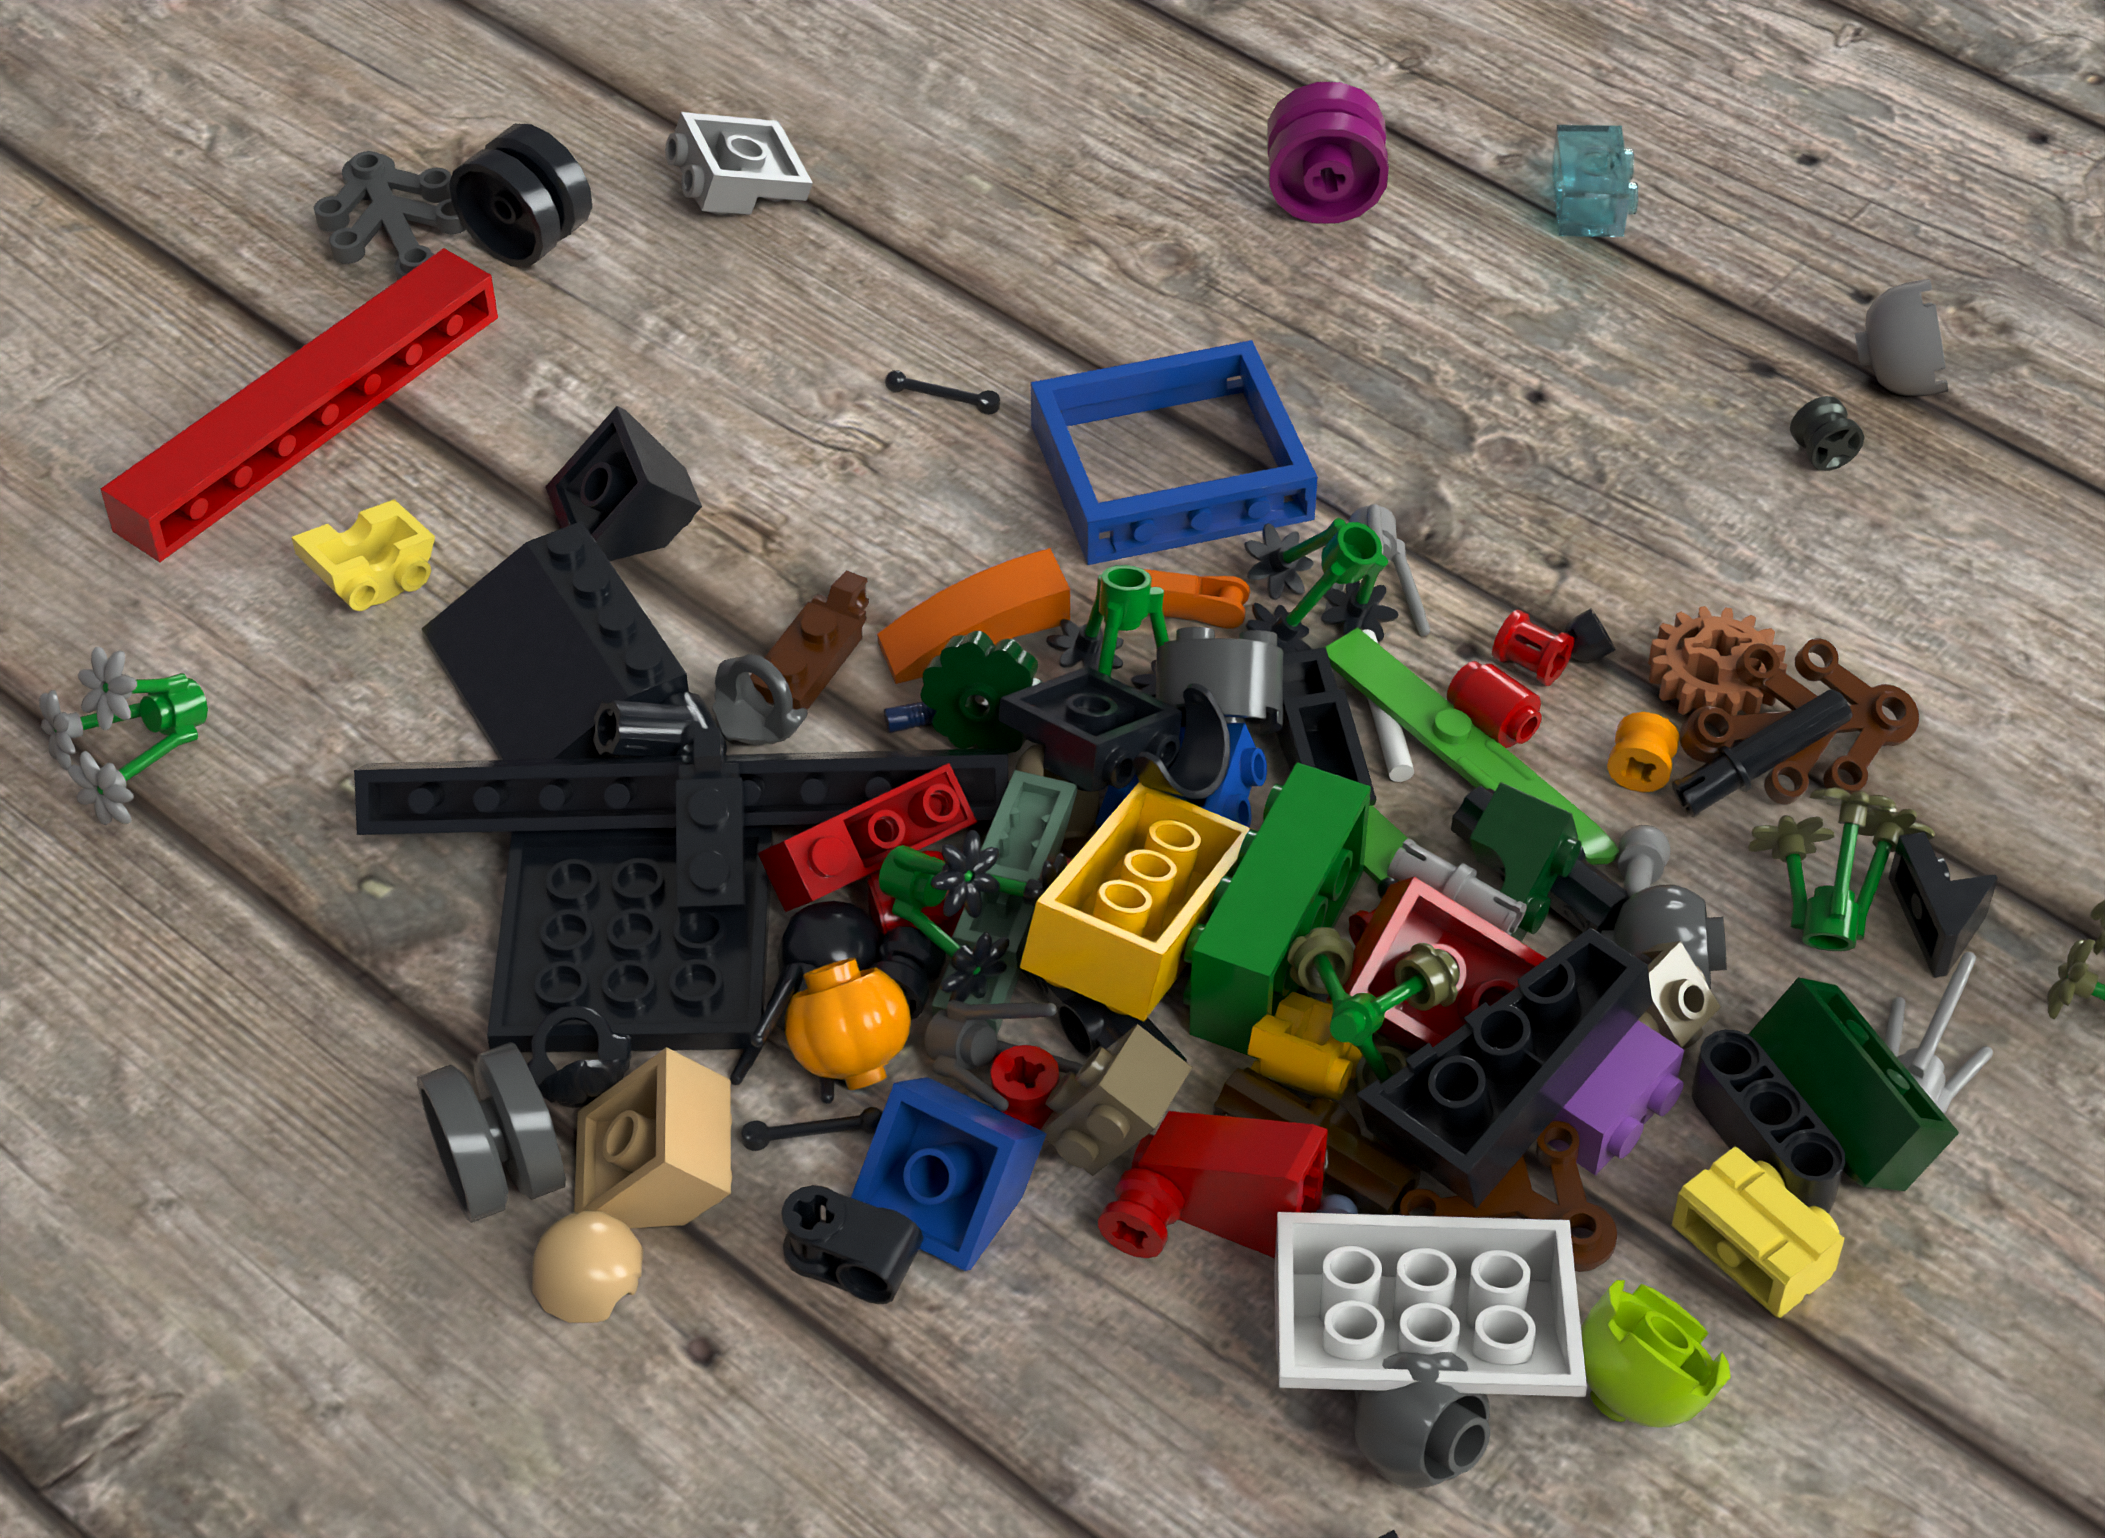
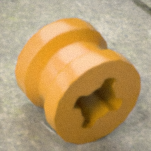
M1637 712L1623 717L1617 726L1615 734L1616 745L1610 751L1607 770L1611 778L1620 786L1642 793L1654 792L1663 788L1670 779L1673 764L1671 759L1676 755L1679 746L1680 735L1677 728L1668 719L1654 713Z

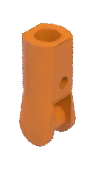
M1144 569L1152 578L1151 587H1160L1164 590L1162 608L1164 617L1196 620L1225 629H1233L1243 624L1246 615L1243 605L1249 599L1250 587L1241 578L1235 576L1199 577L1197 575Z

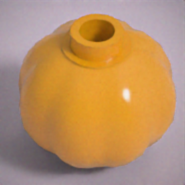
M856 958L840 960L805 973L803 976L807 989L791 997L785 1016V1035L794 1058L804 1069L818 1077L838 1080L845 1079L848 1090L860 1089L886 1079L887 1074L884 1066L904 1048L910 1033L911 1017L909 1006L900 986L894 979L878 968L860 971Z

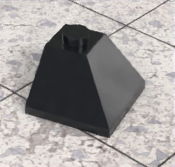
M616 406L545 486L561 529L582 521L609 561L665 548L702 508L686 468L629 412L619 406Z

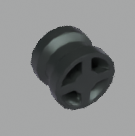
M1831 396L1815 398L1806 403L1796 412L1790 424L1792 437L1797 444L1806 448L1807 457L1812 465L1819 470L1825 471L1837 469L1849 463L1861 450L1865 438L1859 425L1853 420L1847 419L1848 414L1841 401Z

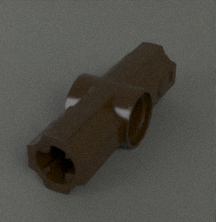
M1247 1067L1244 1070L1237 1068L1224 1083L1223 1089L1214 1103L1213 1115L1315 1124L1328 1129L1323 1186L1336 1194L1348 1197L1356 1206L1371 1215H1400L1402 1198L1419 1185L1420 1169L1361 1135V1129L1357 1121L1348 1110L1328 1098H1316L1308 1103Z

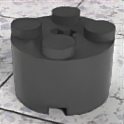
M1185 627L1176 630V640L1164 642V645L1157 648L1156 699L1183 711L1181 727L1186 726L1183 691L1189 684L1197 683L1206 687L1212 693L1225 717L1226 724L1244 722L1246 725L1260 724V735L1272 734L1282 729L1283 650L1277 647L1276 633L1262 630L1245 631L1239 633V639L1215 638V630L1211 628Z

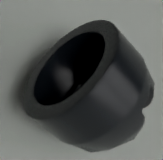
M1592 608L1577 615L1566 625L1564 633L1574 638L1572 658L1590 663L1600 660L1616 650Z

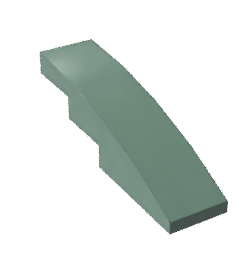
M1014 770L981 848V851L989 847L999 849V858L996 864L985 873L1025 883L1031 878L1042 881V868L1045 860L1054 864L1057 855L1061 851L1077 795V785ZM999 891L995 893L981 892L983 903L981 914L978 918H972L964 907L952 939L961 947L968 945L974 949L979 937L984 932H988L992 937V944L1001 937H1007L1010 940L1009 947L1000 958L1007 964V969L998 977H985L988 989L984 998L977 999L970 994L964 1003H1010L1021 973V955L1024 953L1035 906L1024 904L1023 897ZM950 962L942 981L956 972ZM938 988L932 1003V1016L940 1010L947 1008L952 992L946 993ZM987 1019L986 1022L989 1024V1027L993 1028L997 1035L1003 1019Z

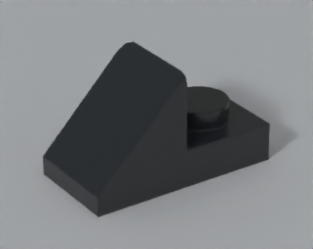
M1925 832L1900 835L1888 879L1933 978L1947 976L1986 918L1998 878L1997 875L1992 874L1950 881V873L1946 861L1941 856L1936 857Z

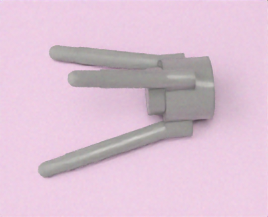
M1376 504L1359 508L1351 515L1349 522H1359L1367 525L1380 538L1382 555L1388 559V562L1392 561L1394 563L1419 634L1421 636L1429 635L1430 627L1406 559L1405 543L1397 539L1394 515L1388 509ZM1334 583L1331 588L1344 592L1346 584ZM1328 601L1326 602L1325 611L1334 607Z
M1972 952L1963 954L1919 1048L1909 1049L1905 1054L1898 1056L1906 1006L1905 1000L1902 997L1893 999L1886 1029L1885 1044L1944 1115L1953 1097L1982 1069V1066L1993 1055V1051L1989 1046H1983L1947 1082L1943 1074L1944 1065L1934 1055L1976 961V956Z

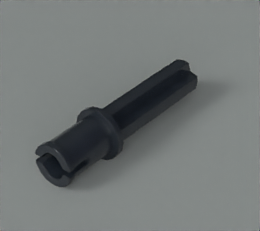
M1827 690L1730 749L1723 745L1718 748L1719 756L1683 778L1672 782L1671 785L1677 799L1683 807L1688 804L1686 812L1691 817H1696L1701 811L1737 789L1747 792L1752 787L1751 781L1848 723L1853 716L1850 706L1840 692Z

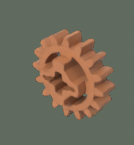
M1702 606L1699 607L1698 618L1692 619L1681 611L1676 613L1674 626L1662 623L1659 626L1658 638L1652 639L1648 664L1651 665L1649 681L1653 684H1661L1659 698L1662 701L1674 698L1680 700L1678 713L1682 715L1690 712L1693 708L1698 709L1704 706L1721 708L1730 716H1736L1737 712L1741 710L1746 714L1760 713L1761 703L1773 706L1776 703V698L1760 687L1745 684L1736 672V662L1749 646L1761 643L1775 650L1780 660L1779 668L1786 673L1787 664L1783 663L1786 652L1785 646L1773 645L1775 631L1772 628L1760 631L1755 630L1756 617L1753 615L1738 621L1733 619L1732 608L1725 607L1720 617L1712 616L1708 608ZM1749 658L1751 666L1756 671L1766 672V668L1760 660Z

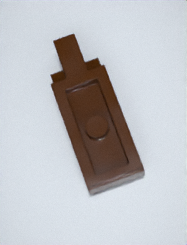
M846 570L831 585L828 597L817 594L812 598L811 602L804 606L764 657L782 673L788 683L793 698L792 709L798 710L805 707L808 710L862 640V627L867 619L864 609L869 604V599L866 596V583L868 582L866 577ZM752 673L750 678L756 690L761 693L767 703L774 705V699L767 684L760 677Z

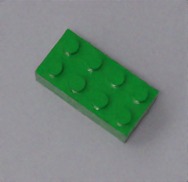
M1297 762L1284 786L1275 784L1272 787L1264 807L1263 824L1259 831L1250 829L1247 832L1239 851L1238 868L1232 878L1228 876L1222 877L1213 897L1210 919L1206 925L1196 924L1188 939L1184 960L1192 964V970L1184 990L1183 1004L1190 1006L1189 1035L1248 1055L1253 1026L1267 1014L1275 1017L1279 1003L1290 993H1299V985L1293 981L1289 974L1291 964L1287 960L1288 949L1296 938L1309 934L1315 928L1327 927L1334 929L1359 882L1364 869L1371 786Z

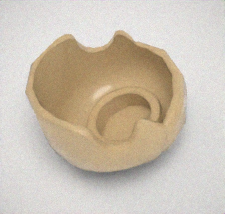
M585 1210L581 1213L574 1212L551 1225L541 1236L533 1257L532 1293L545 1312L566 1322L598 1323L607 1320L615 1304L627 1293L634 1295L639 1284L638 1279L641 1277L643 1248L625 1222L602 1211Z

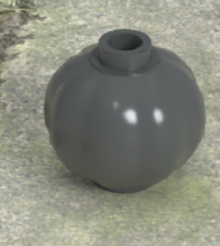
M1674 884L1655 885L1635 893L1623 904L1614 925V930H1602L1601 933L1647 965L1653 960L1641 952L1657 944L1681 941L1695 966H1698L1703 972L1710 989L1711 971L1727 970L1724 918H1707L1705 900L1698 894Z
M1452 1352L1435 1354L1396 1353L1385 1358L1382 1367L1384 1369L1409 1370L1412 1379L1420 1382H1413L1404 1387L1386 1391L1355 1390L1357 1411L1354 1417V1434L1356 1442L1362 1454L1371 1462L1374 1469L1384 1478L1402 1488L1418 1489L1432 1487L1443 1481L1454 1479L1472 1469L1486 1451L1490 1439V1426L1488 1424L1490 1405L1487 1394L1460 1393L1451 1386L1436 1382L1439 1377V1371H1468L1467 1363Z

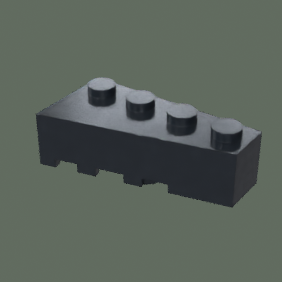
M1591 927L1517 980L1518 987L1491 1006L1485 1002L1464 1017L1465 1025L1437 1045L1432 1047L1428 1043L1405 1059L1407 1066L1385 1082L1380 1084L1376 1080L1356 1094L1366 1128L1369 1132L1476 1209L1653 1003L1648 965Z

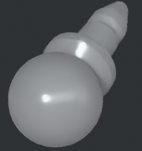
M1638 825L1632 827L1625 832L1619 842L1618 868L1621 875L1625 878L1624 889L1627 891L1628 896L1631 897L1642 889L1650 887L1652 883L1662 876L1664 867L1668 863L1670 857L1669 841L1665 834L1654 826Z

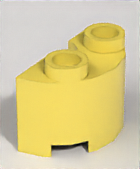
M395 499L359 512L354 525L345 532L337 533L329 524H325L291 537L295 554L356 611H363L373 605L383 604L403 591H416L427 582L431 574V566L428 560L431 557L435 536Z

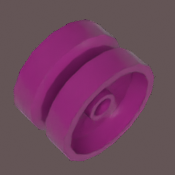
M1315 82L1294 89L1276 104L1267 124V153L1269 157V187L1278 205L1293 217L1314 224H1338L1360 217L1378 203L1387 188L1389 165L1385 146V120L1377 102L1362 89L1342 82Z

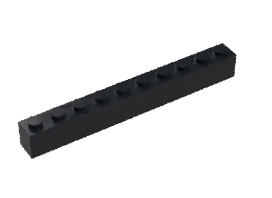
M1008 748L724 755V763L739 764V776L742 778L744 785V826L820 824L950 763L976 820H994L1009 784ZM694 755L368 763L354 770L357 835L676 827V780H679V765L694 764Z

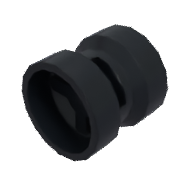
M897 926L889 929L884 935L877 950L879 962L872 964L870 968H878L896 981L904 992L912 1020L918 1018L923 1012L930 994L928 984L934 983L939 977L946 962V953L919 929L909 926Z

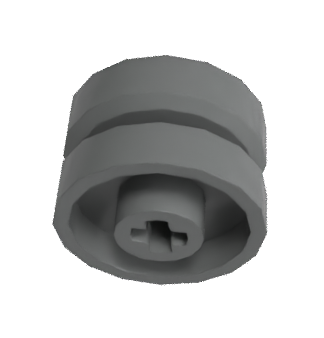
M511 1042L477 1054L474 1075L480 1101H478L466 1075L451 1064L417 1077L421 1103L437 1152L456 1199L467 1220L471 1223L505 1210L508 1200V1187L502 1167L503 1163L517 1190L531 1200L562 1189L566 1184L563 1162L547 1106L524 1057L517 1046Z

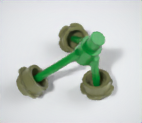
M1319 927L1311 930L1305 936L1296 938L1290 945L1287 953V960L1291 964L1289 974L1299 986L1313 993L1329 994L1334 1010L1330 1023L1332 1036L1337 1041L1352 1043L1363 1055L1358 1062L1356 1078H1354V1089L1357 1094L1376 1080L1380 1084L1385 1082L1406 1067L1405 1059L1411 1056L1403 1050L1389 1046L1376 1047L1373 1043L1372 1034L1382 1026L1385 1012L1404 1000L1421 1011H1427L1438 1004L1448 1007L1457 997L1456 985L1459 982V970L1454 959L1446 951L1434 949L1432 945L1427 943H1418L1411 947L1412 953L1407 954L1395 967L1397 987L1377 998L1369 993H1357L1350 996L1344 991L1342 986L1347 982L1352 972L1354 959L1352 945L1347 939H1341L1338 931L1332 928Z

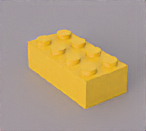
M1139 782L1037 900L1020 968L1042 977L1053 986L1068 988L1105 1004L1107 1008L1115 1013L1130 1015L1145 1021L1188 963L1184 960V954L1190 934L1196 924L1206 925L1210 919L1216 888L1223 876L1231 878L1234 876L1238 868L1237 861L1242 842L1247 832L1252 828L1165 792L1145 787Z

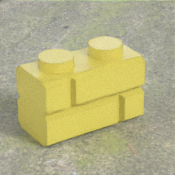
M1733 1147L1716 1160L1709 1170L1704 1169L1683 1185L1678 1193L1672 1220V1226L1779 1319L1799 1304L1806 1294L1810 1295L1832 1277L1836 1271L1845 1240L1839 1234L1835 1221L1825 1210L1817 1206L1807 1207L1786 1189L1781 1175L1773 1166L1764 1161L1754 1162L1737 1147Z

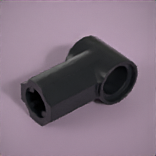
M691 692L672 695L660 704L613 700L612 702H602L594 716L595 734L593 742L599 754L603 756L694 755V728H718L705 701L698 694ZM723 737V752L726 755L727 745Z

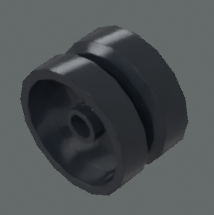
M515 123L486 144L485 149L480 150L453 170L449 183L452 205L461 224L473 240L493 258L513 267L527 268L539 261L556 247L558 241L569 236L588 220L593 207L591 188L581 166L562 143L549 132L532 124Z

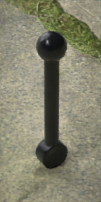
M892 370L885 377V385L892 392H900L906 389L977 405L978 410L984 414H994L1000 409V396L994 391L986 390L980 394L906 378L905 374L899 370Z
M869 1107L857 1116L767 1127L761 1121H750L743 1126L741 1136L743 1144L747 1149L759 1151L767 1147L772 1140L862 1129L868 1134H875L883 1111L877 1107Z

